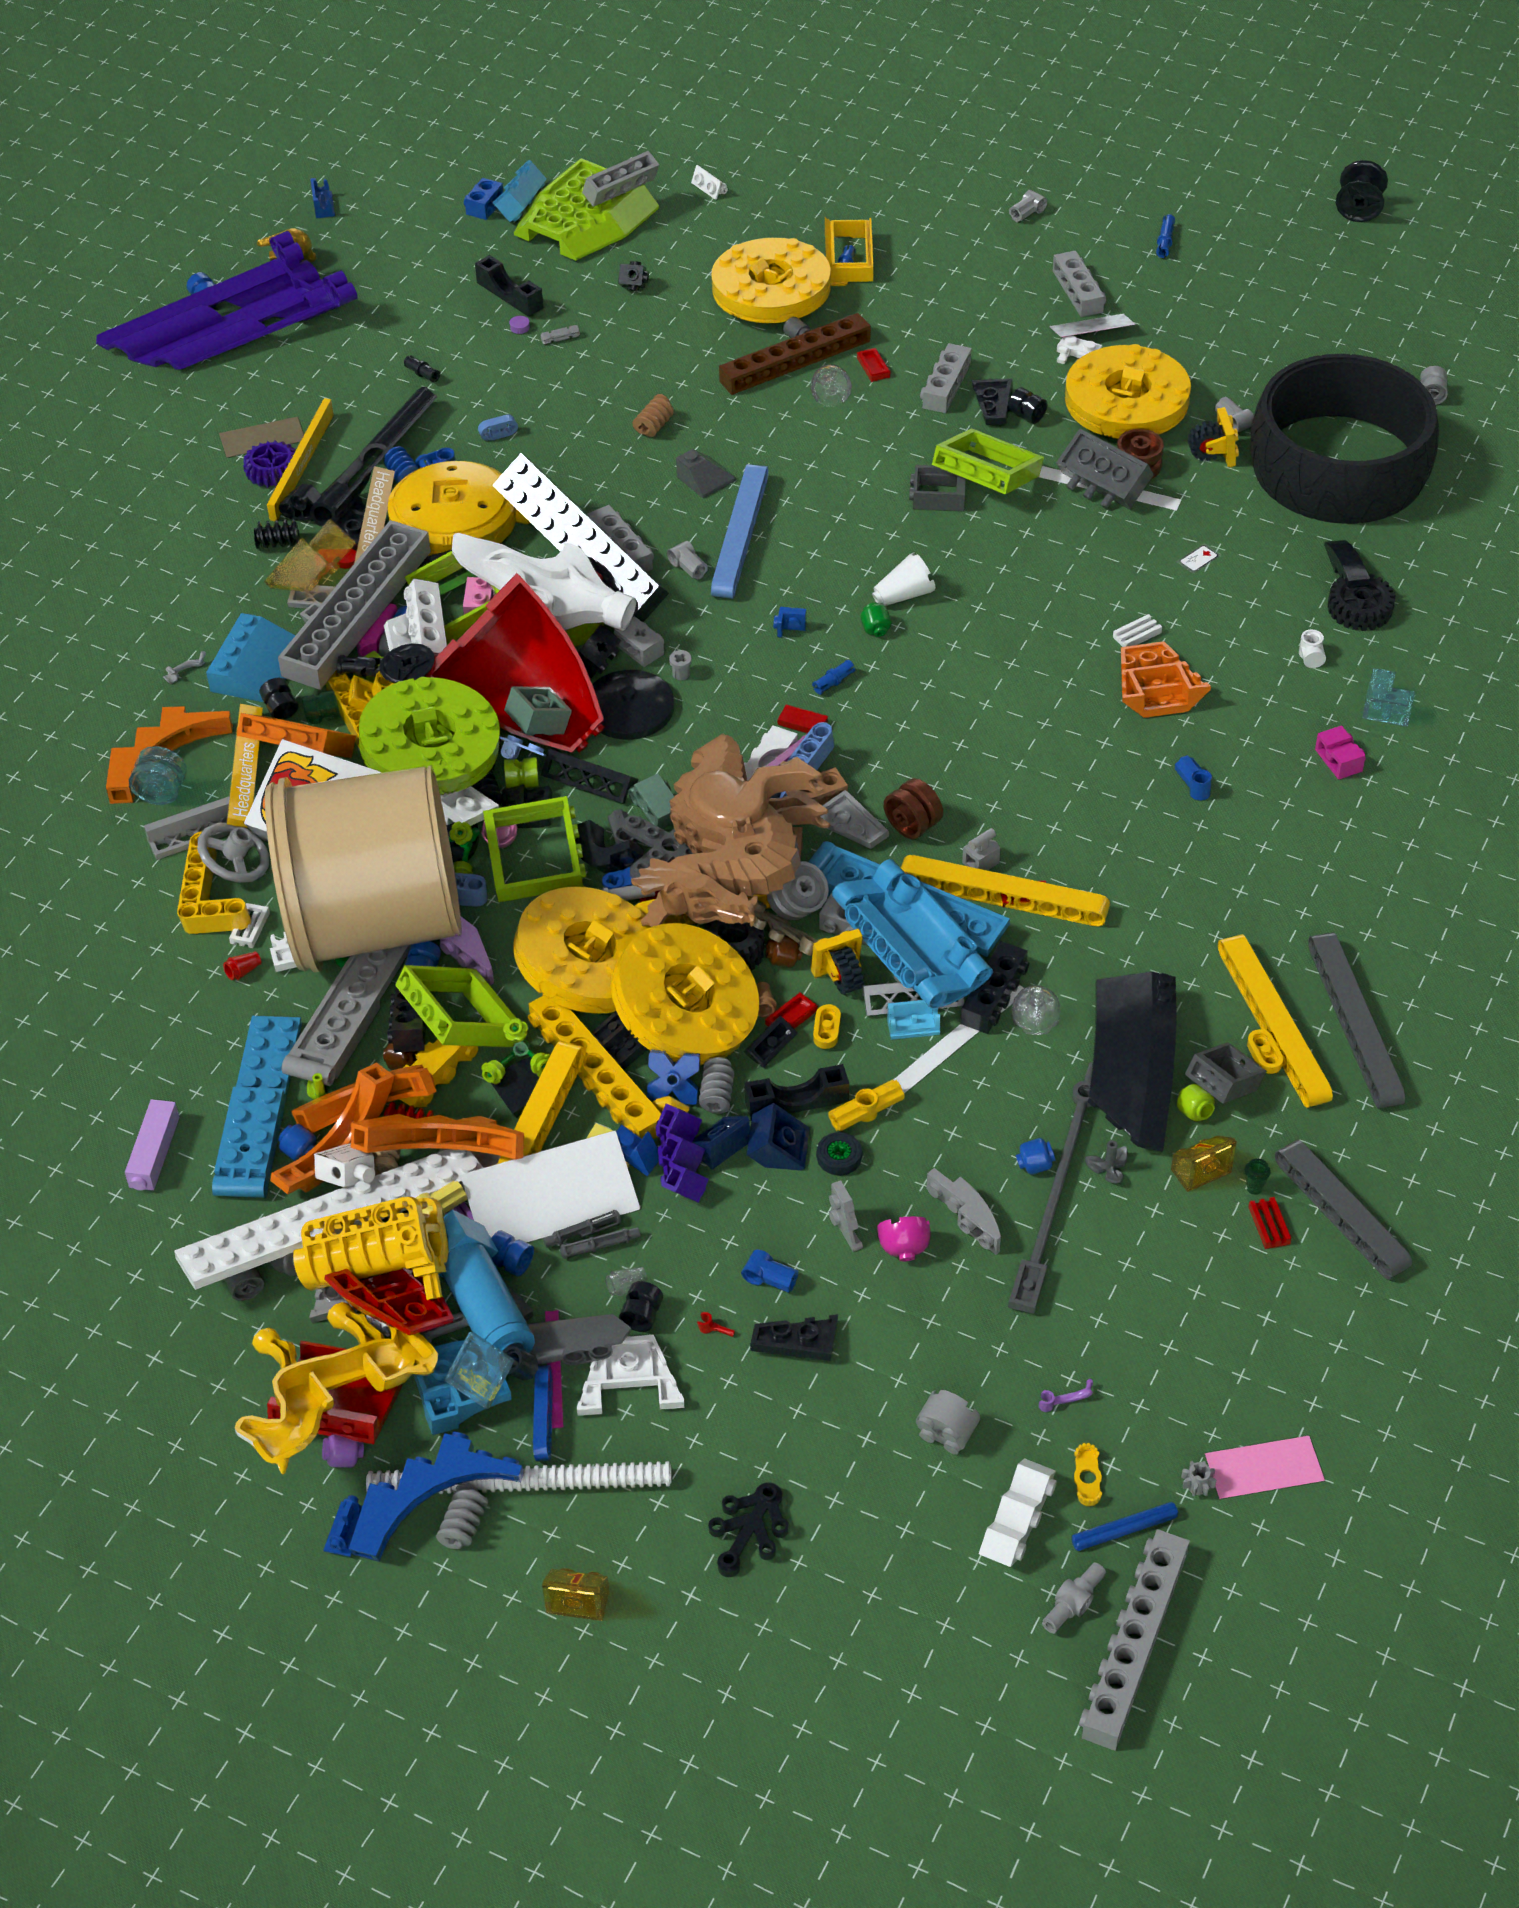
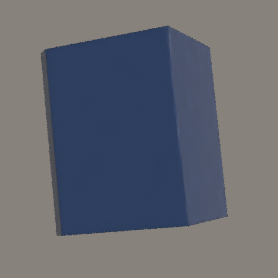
M748 1116L723 1117L696 1136L692 1143L706 1149L702 1162L713 1170L746 1146L750 1135V1120Z

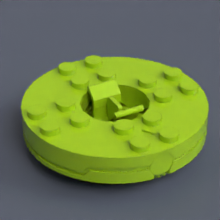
M420 677L417 680L413 678L399 681L378 692L367 703L360 717L359 748L362 759L368 768L384 773L425 766L428 768V766L432 765L440 795H444V792L449 794V792L461 791L480 781L491 770L498 756L500 726L493 707L477 691L452 680Z

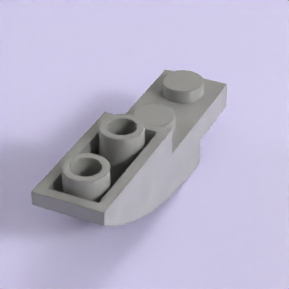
M935 1168L927 1173L926 1189L930 1195L944 1202L953 1213H958L957 1225L965 1234H970L984 1249H989L997 1255L1000 1252L1001 1242L999 1228L994 1215L979 1193L962 1177L952 1182Z

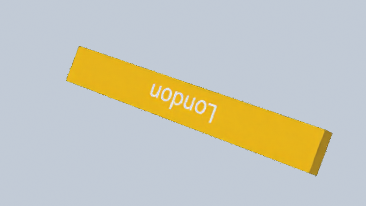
M323 399L267 503L270 521H278L282 514L279 510L280 503L295 489L334 414L331 399Z

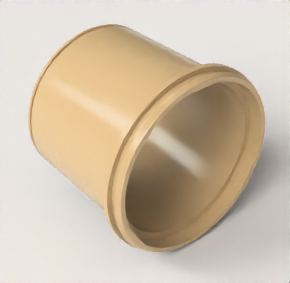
M432 765L428 766V768L425 766L292 786L290 780L284 777L279 778L278 784L271 782L266 786L265 817L274 883L288 945L299 970L307 972L311 968L314 973L321 972L323 961L454 937L456 934L460 936L462 934L460 906L449 836L439 787Z

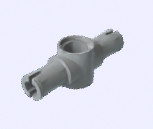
M1094 1562L1080 1578L1078 1577L1074 1581L1067 1579L1062 1584L1055 1597V1607L1042 1622L1043 1627L1048 1632L1056 1633L1068 1618H1073L1075 1614L1080 1617L1086 1612L1094 1597L1093 1589L1105 1577L1106 1570L1103 1566Z

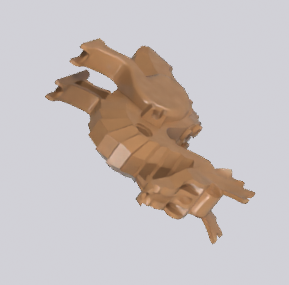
M722 733L693 752L691 765L694 770L673 784L675 791L678 793L670 800V819L674 824V837L679 844L685 843L693 854L678 856L669 863L651 858L648 868L639 869L640 877L631 879L633 885L641 888L642 895H649L660 890L657 898L647 906L649 912L641 920L642 926L650 925L653 927L663 924L669 915H682L685 913L692 921L698 924L719 920L729 924L748 922L752 927L756 921L754 911L758 904L757 896L753 897V895L769 894L772 891L782 890L783 884L795 879L794 874L801 865L797 838L794 836L792 825L813 824L820 828L830 827V823L820 817V815L827 814L828 809L800 791L808 790L816 794L824 792V788L813 780L822 777L819 771L800 758L794 757L787 762L782 761L780 766L757 768L752 777L747 781L743 756L740 753L739 745L732 737ZM786 791L787 796L783 798H771V796L779 792Z

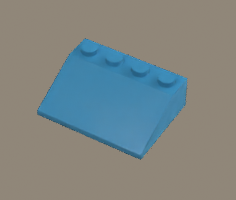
M241 613L206 672L210 692L264 702L259 694V689L270 679L284 678L281 677L278 656L295 635L263 617Z

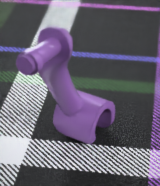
M1088 1379L1086 1381L1085 1389L1059 1396H1054L1051 1391L1044 1390L1041 1393L1043 1400L1039 1401L1040 1410L1049 1412L1053 1409L1054 1405L1090 1397L1093 1394L1091 1390L1093 1380Z

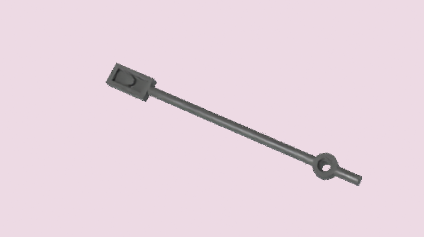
M1090 1062L1084 1081L1078 1082L1073 1087L1072 1099L1077 1104L1031 1259L1030 1261L1021 1259L1008 1308L1032 1314L1035 1313L1047 1273V1265L1040 1263L1086 1107L1091 1106L1088 1103L1093 1062Z

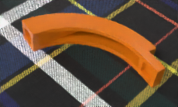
M378 1063L358 1071L356 1084L350 1100L332 1129L305 1155L272 1172L270 1181L286 1194H290L298 1189L306 1193L324 1182L315 1178L314 1154L351 1143V1122L379 1118L389 1097L394 1075Z
M423 1065L389 1071L394 1075V1080L386 1103L408 1097L429 1096L437 1092L432 1074ZM356 1082L292 1110L296 1123L315 1133L337 1122L350 1100Z

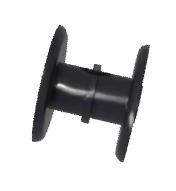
M1360 160L1352 162L1344 168L1340 176L1341 189L1336 196L1335 202L1337 210L1344 218L1353 222L1371 221L1379 216L1383 210V193L1388 185L1387 173L1380 165L1373 161Z
M411 643L401 645L392 649L383 657L380 663V673L384 679L391 683L413 678L417 680L420 677H426L435 663V655L429 647L423 644Z

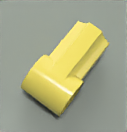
M452 1181L433 1194L422 1193L416 1199H437L442 1207L444 1217L445 1213L466 1201L467 1194L458 1181ZM428 1204L427 1208L422 1209V1212L425 1214L433 1211V1207L428 1206Z

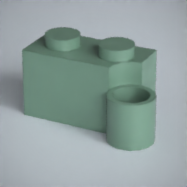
M659 774L634 784V787L628 790L632 803L636 806L639 805L650 823L661 829L673 824L670 819V800L675 796L671 792L669 783L666 780L663 781Z

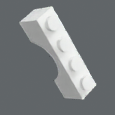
M774 725L768 733H764L760 745L753 749L751 758L747 763H744L747 781L752 777L757 768L768 765L778 755L798 741V734Z

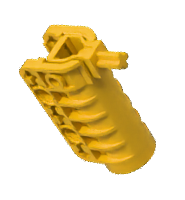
M401 1197L310 1220L303 1225L301 1230L303 1248L294 1250L293 1258L297 1276L306 1289L314 1291L330 1287L331 1285L324 1280L325 1275L348 1269L359 1280L406 1268L413 1269L414 1277H423L427 1300L443 1297L439 1273L446 1272L444 1263L447 1262L449 1249L442 1207L437 1199ZM427 1204L433 1207V1211H430L429 1214L422 1212V1209L427 1208ZM406 1208L409 1213H400V1211ZM381 1217H383V1218H389V1217H390V1219H389L387 1222L384 1223V1222L381 1220ZM356 1220H360L362 1222V1226L353 1224ZM314 1229H323L322 1233L316 1234L315 1237L310 1236V1232ZM335 1229H343L340 1234L334 1232Z

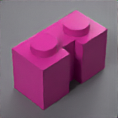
M1342 725L1318 733L1315 750L1338 780L1363 771L1364 761L1366 760L1365 752L1357 744H1354L1352 735L1347 733Z

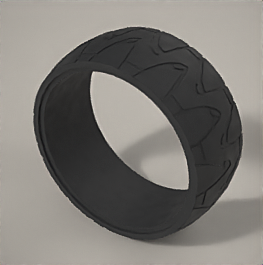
M1325 354L1299 360L1284 367V369H1281L1270 379L1256 406L1251 426L1250 448L1254 473L1261 487L1270 497L1285 508L1311 519L1314 518L1330 523L1358 524L1360 522L1366 523L1387 518V516L1390 517L1408 507L1417 498L1430 476L1438 448L1439 424L1437 409L1432 395L1417 378L1405 372L1402 368L1386 361L1355 354ZM1314 417H1349L1364 420L1384 428L1399 438L1407 448L1394 455L1375 460H1339L1321 456L1300 447L1284 435L1281 430L1298 421Z

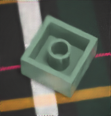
M512 687L504 709L512 721L522 729L523 733L530 736L535 734H546L549 736L564 734L572 712L550 687Z

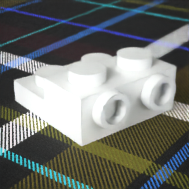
M471 786L458 792L453 791V793L449 792V794L444 793V795H440L446 825L459 821L461 823L467 822L471 826L484 820L483 811L499 808L497 803Z

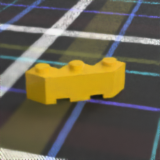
M437 1039L434 1043L428 1042L425 1045V1050L419 1051L416 1054L417 1060L411 1066L423 1065L424 1068H427L434 1078V1086L436 1084H449L456 1074L458 1062L472 1061L479 1047L442 1045ZM434 1093L429 1096L408 1097L399 1100L415 1108L427 1107L433 1099Z

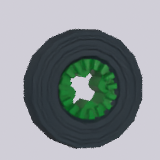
M843 1132L830 1133L823 1137L818 1143L816 1151L819 1166L827 1173L838 1176L847 1175L855 1171L861 1164L863 1155L860 1142L854 1136ZM835 1152L844 1154V1157H839L838 1155H835Z

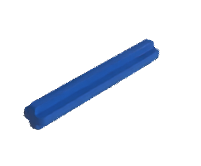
M1169 1502L1073 1534L1072 1544L1075 1550L1080 1551L1178 1517V1510L1174 1502Z

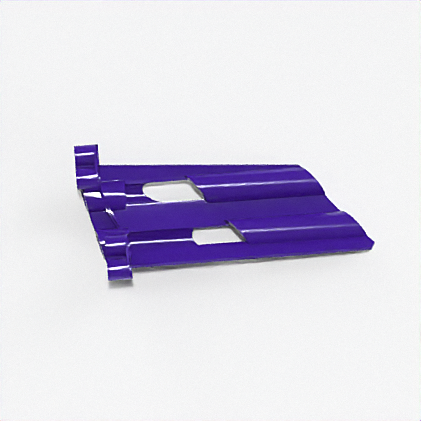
M285 231L269 239L276 259L97 335L96 344L106 350L115 347L119 348L127 354L129 360L141 364L158 367L169 363L174 369L180 370L296 322L308 321L358 299V295L351 282L348 283L342 270L320 279L316 268L309 261L303 260L304 255L297 242L294 243L289 231ZM227 301L242 309L222 317L216 310L210 307ZM274 316L285 318L267 327L261 323Z

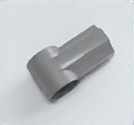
M1028 190L1020 202L1009 208V214L1017 223L1033 212L1040 214L1047 206V198L1033 190Z
M1227 397L1221 398L1216 404V412L1218 408L1225 407L1227 414L1232 415L1233 428H1236L1237 432L1252 426L1254 415L1251 410H1242Z
M684 541L667 550L670 563L674 567L680 566L692 578L699 580L708 571L707 564L695 554V550L689 541Z

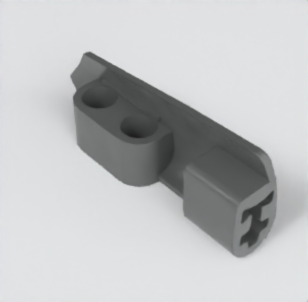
M613 1314L528 1324L535 1339L533 1349L529 1353L537 1358L538 1365L560 1360L567 1365H579L603 1360L612 1355V1346L622 1344L632 1329Z

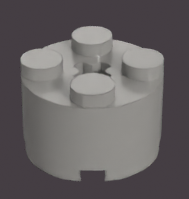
M934 1390L916 1418V1424L921 1430L919 1436L928 1443L937 1441L943 1444L948 1452L958 1454L960 1450L964 1449L978 1425L980 1415L975 1408L971 1412L966 1407L968 1402L960 1396L946 1390H940L936 1394Z

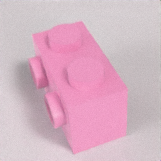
M467 577L463 602L464 615L490 601L496 595L489 583L479 577Z

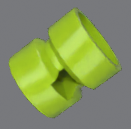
M537 757L524 758L522 762H519L517 758L504 759L506 789L525 785L526 788L539 787Z

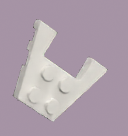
M654 1335L626 1337L622 1344L612 1346L613 1353L610 1357L591 1363L587 1381H585L582 1389L581 1399L577 1404L578 1416L602 1414V1389L658 1385L660 1410L684 1408V1398L676 1386V1381L667 1367L666 1360Z

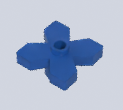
M651 1050L648 1067L659 1077L648 1083L647 1098L650 1101H654L668 1096L673 1091L680 1102L684 1104H697L699 1087L689 1077L700 1069V1054L685 1053L677 1062H673L666 1051Z

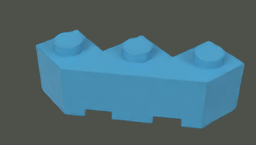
M530 160L515 172L517 176L504 187L505 191L492 202L509 222L512 220L515 222L523 215L522 211L533 201L537 191L545 185L546 177Z

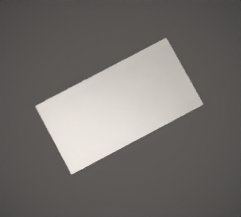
M616 1131L527 1155L521 1159H514L461 1174L473 1219L485 1226L490 1237L497 1231L502 1230L514 1236L515 1241L520 1239L527 1243L551 1236L554 1231L567 1228L613 1210H617L620 1215L640 1210ZM609 1214V1215L603 1216V1217H601V1218L592 1220V1222L597 1221V1220L602 1219V1218H605V1217H608V1216H610V1215H612V1214Z

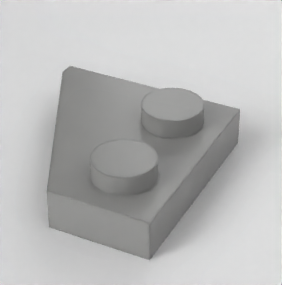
M841 1180L832 1183L831 1195L829 1196L831 1211H829L830 1220L834 1226L838 1225L852 1251L860 1250L863 1246L854 1232L855 1229H858L853 1200Z

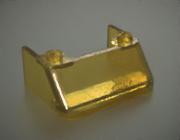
M329 519L309 543L301 538L264 583L271 589L311 591L319 583V580L327 574L333 575L341 567L338 563L356 542L335 522Z

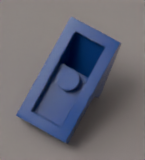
M621 1125L616 1133L625 1161L648 1176L659 1161L658 1148L651 1134L647 1131L641 1139Z

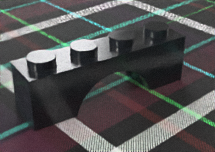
M491 255L475 263L477 283L517 310L530 317L544 308L542 288L529 280L518 286L506 273L503 263Z
M843 1064L819 1068L811 1079L796 1086H779L774 1084L769 1078L744 1083L745 1104L750 1121H752V1114L773 1103L790 1114L849 1102V1080Z

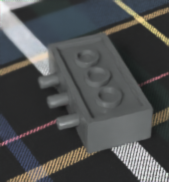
M1080 428L1056 462L1061 472L1071 478L1066 485L1068 489L1074 490L1077 484L1081 483L1088 487L1083 494L1085 498L1091 499L1095 492L1104 495L1105 497L1100 505L1105 509L1109 507L1112 501L1131 509L1154 475L1147 463Z

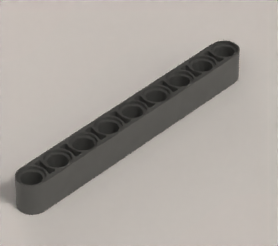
M1331 932L1309 936L1308 946L1310 954L1376 1107L1380 1109L1403 1105L1405 1103L1403 1086L1337 935Z

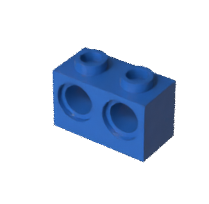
M482 178L464 198L466 215L487 220L496 209L492 202L504 192L503 183Z

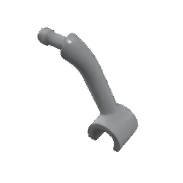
M202 651L199 659L187 660L174 668L168 666L166 671L169 674L163 676V678L169 684H174L179 679L178 672L190 667L203 666L205 664L203 659L206 656V652Z

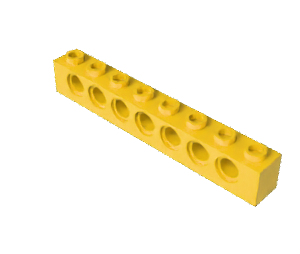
M541 996L528 1003L530 1012L528 1019L534 1028L538 1027L547 1043H551L555 1047L557 1042L563 1041L585 1048V1059L578 1075L582 1079L585 1088L588 1091L592 1090L596 1095L598 1103L610 1111L614 1122L620 1123L641 1139L647 1131L653 1139L657 1138L656 1125L661 1116L660 1111L571 1009L552 1002L551 998L547 999V996Z

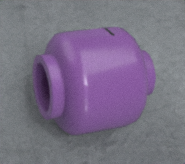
M336 1434L323 1439L322 1459L327 1460L330 1467L352 1468L356 1465L358 1458H363V1442L354 1441Z

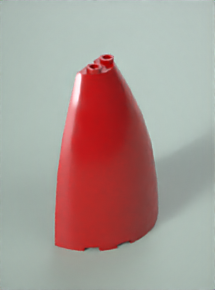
M516 573L485 605L487 610L457 642L453 639L436 656L435 663L426 677L452 680L477 691L493 707L498 717L500 728L512 734L569 752L577 750L581 753L589 744L587 740L592 735L596 737L605 728L602 725L604 718L595 690L583 661L566 631L541 598ZM550 687L572 710L565 733L552 736L546 734L530 736L523 733L522 729L504 711L511 688Z

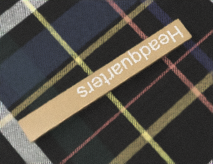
M374 466L355 562L384 528L388 499L391 494L395 471Z

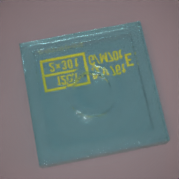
M469 1332L444 1381L483 1408H490L515 1360L476 1333Z

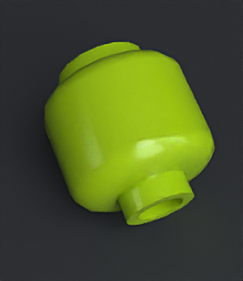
M1198 1084L1188 1085L1179 1092L1177 1098L1178 1110L1192 1121L1199 1122L1208 1119L1214 1112V1097Z

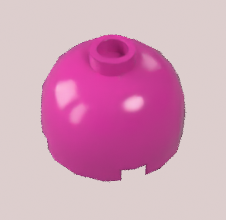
M899 1217L900 1222L891 1224V1219L879 1223L877 1230L882 1248L887 1254L899 1257V1260L902 1262L915 1260V1255L921 1254L929 1245L931 1237L929 1220L926 1221L924 1217Z

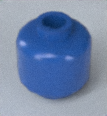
M288 1125L278 1138L280 1142L279 1148L281 1152L293 1161H296L315 1147L317 1138L315 1134L303 1125Z
M1042 1138L1022 1143L1019 1147L1020 1154L1016 1155L1020 1169L1025 1168L1030 1175L1051 1169L1052 1162L1056 1161L1050 1142H1045Z

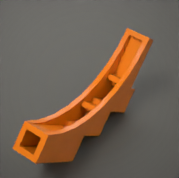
M185 706L162 707L160 727H137L134 747L111 748L106 783L110 804L133 803L136 790L146 773L165 755L180 746L214 735L231 734L233 732V724L230 711L186 713Z
M396 1114L351 1122V1148L365 1153L417 1148L455 1149L489 1153L516 1160L523 1158L524 1133L497 1125L496 1120L482 1116L455 1120L442 1115L414 1119Z

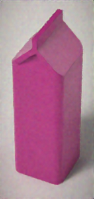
M389 603L357 643L359 656H365L372 651H376L379 654L380 639L385 631L384 624L387 620L392 619L397 612L396 605Z

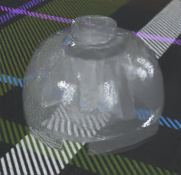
M828 364L821 366L814 372L811 377L810 388L817 403L824 407L837 406L835 404L844 403L851 394L852 384L849 375L843 368Z
M1039 985L1028 986L1022 989L1014 998L1011 1018L1016 1027L1018 1024L1019 1027L1023 1028V1032L1033 1035L1047 1034L1051 1031L1052 1027L1059 1024L1061 1005L1058 997L1051 989Z

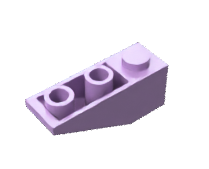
M461 917L462 934L460 936L456 934L454 937L440 939V948L445 954L453 956L462 967L476 969L491 986L494 983L492 966L478 930Z

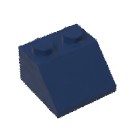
M773 1103L752 1114L747 1156L765 1168L801 1171L805 1169L810 1128Z

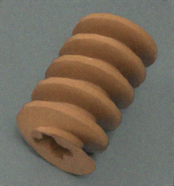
M663 394L654 396L650 403L633 420V428L642 435L644 434L648 437L655 436L674 414V409L669 399Z

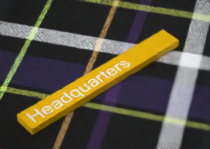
M240 704L237 730L241 713L262 716L263 708ZM236 736L227 815L228 825L248 828L244 822L254 801L259 740Z

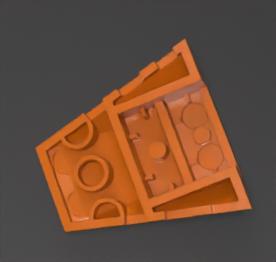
M1164 641L1121 647L1122 702L1143 718L1188 712L1211 690V685L1207 682L1203 683L1201 676L1197 672L1193 673L1185 661L1181 662L1179 655Z

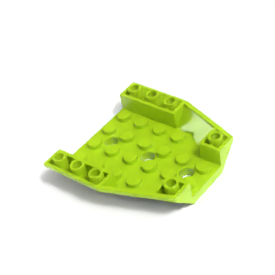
M581 158L533 197L534 199L528 205L514 231V235L527 241L532 240L539 233L559 241L561 255L576 261L627 237L659 209V205L643 184L593 207L582 193L586 178L607 168Z

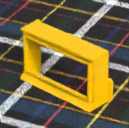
M825 217V250L831 269V286H846L848 282H873L871 218L869 220L830 221ZM834 237L865 238L866 262L835 263Z

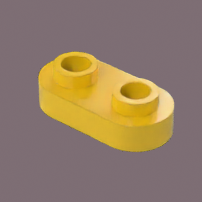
M826 1004L820 1006L816 1011L813 1041L819 1048L830 1049L838 1042L841 1023V1012L838 1007Z
M1262 1029L1252 1031L1248 1036L1247 1047L1254 1061L1265 1069L1267 1074L1279 1072L1283 1064V1055L1273 1036L1268 1031Z

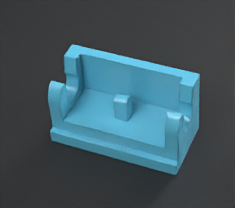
M924 1000L888 1003L887 1022L891 1040L940 1035V1014H938V1008H930Z

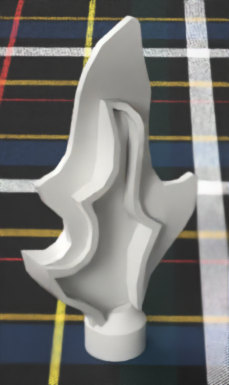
M461 533L453 535L452 553L460 565L499 590L518 573L541 598L564 630L585 623L604 622L608 626L624 631L633 617L636 598L620 591L614 592L606 586L595 572L585 552L572 543H565L563 549L556 557L539 559L524 555L496 542Z

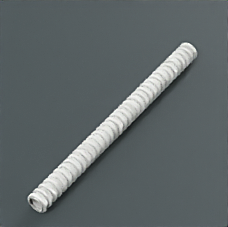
M657 1461L656 1464L648 1462V1465H644L643 1462H639V1465H635L634 1462L626 1465L624 1462L617 1466V1463H613V1466H609L608 1463L600 1466L599 1463H596L595 1466L587 1464V1467H583L582 1464H578V1467H574L573 1464L565 1467L563 1464L556 1468V1465H552V1468H548L547 1465L539 1468L538 1465H535L534 1468L526 1466L523 1469L524 1474L521 1483L501 1479L474 1480L457 1485L469 1486L477 1491L482 1490L483 1493H486L487 1490L495 1492L496 1489H499L500 1492H504V1489H508L509 1492H512L513 1489L522 1491V1488H526V1491H530L531 1488H535V1491H539V1488H543L544 1491H547L548 1488L556 1490L557 1487H561V1490H565L566 1487L574 1490V1487L583 1489V1486H587V1489H591L592 1486H596V1489H600V1486H605V1489H608L609 1486L618 1488V1485H622V1488H626L627 1485L635 1488V1485L644 1487L645 1484H648L649 1487H652L653 1484H657V1487H661V1484H666V1487H669L672 1483L669 1461H666L665 1464H661L660 1461ZM381 1470L377 1471V1473L369 1471L366 1476V1491H368L370 1483L378 1485L379 1482L389 1483L395 1486L394 1490H397L402 1473L399 1470H395L394 1473H391L390 1470H386V1473H382ZM457 1485L449 1487L443 1491H447L448 1494H451L452 1491H456Z

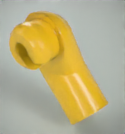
M671 1096L661 1097L652 1102L661 1114L666 1104L687 1113L690 1108Z

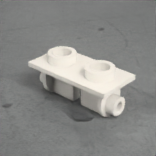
M696 165L692 184L715 200H717L718 194L727 193L728 188L725 183H722V181Z

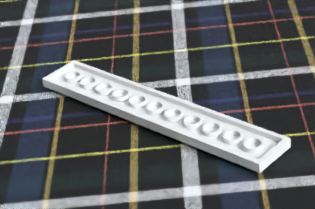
M446 1149L376 1175L370 1183L359 1181L355 1185L335 1190L174 1250L175 1258L196 1290L276 1260L289 1253H294L296 1249L303 1248L301 1230L303 1225L310 1220L401 1197L416 1198L422 1193H429L431 1195L452 1181H458L464 1188L461 1174L479 1170L483 1167L471 1151ZM356 1220L353 1225L362 1226V1222ZM314 1229L310 1232V1236L315 1237L316 1234L322 1233L323 1229ZM335 1229L334 1232L340 1234L343 1229Z

